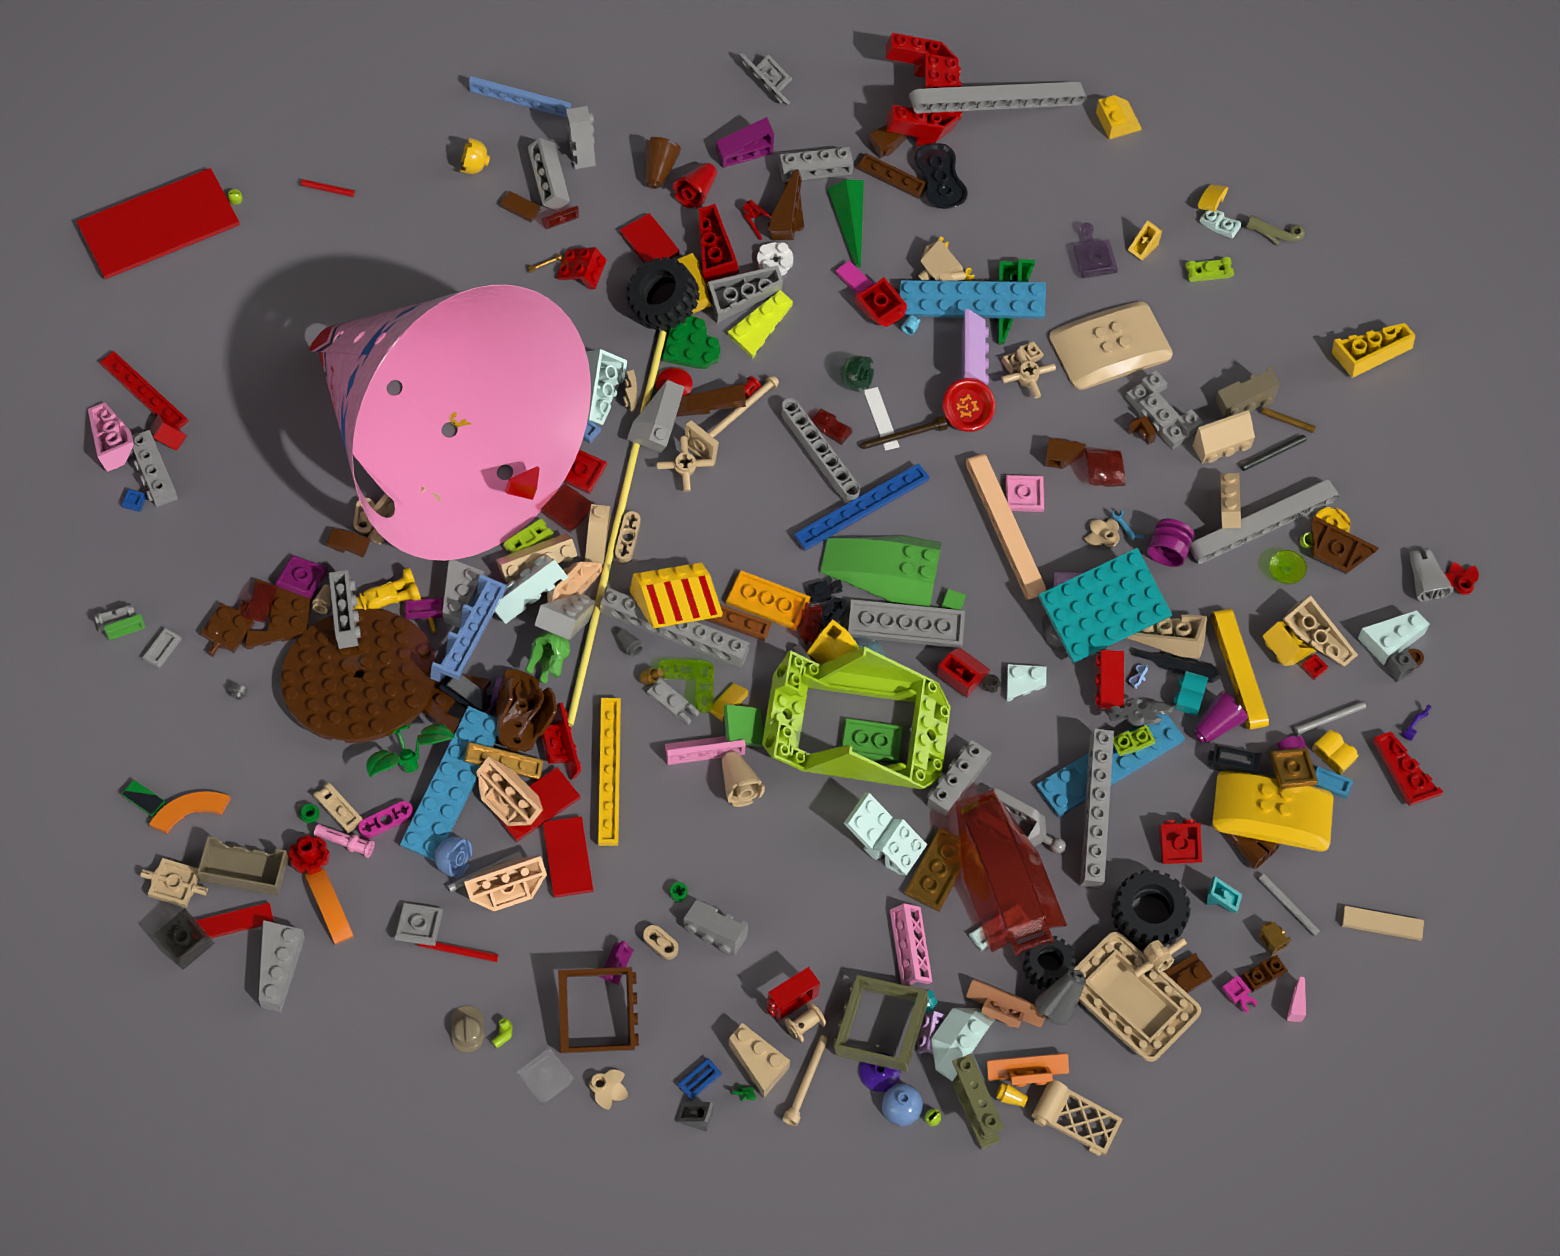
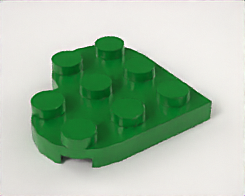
M688 316L685 319L686 322L683 324L679 323L677 324L678 327L670 329L663 362L697 369H707L708 366L718 363L721 352L719 340L707 335V328L703 319Z

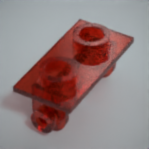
M805 602V609L802 610L803 626H800L799 629L800 638L803 639L806 645H808V640L815 642L818 638L820 625L814 623H821L822 616L821 606L813 605V607H810L808 602Z

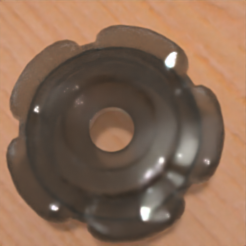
M993 674L987 675L982 680V688L985 691H990V693L997 692L1001 686L999 678Z

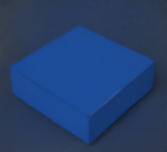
M128 489L121 504L122 508L141 512L147 498L146 493Z

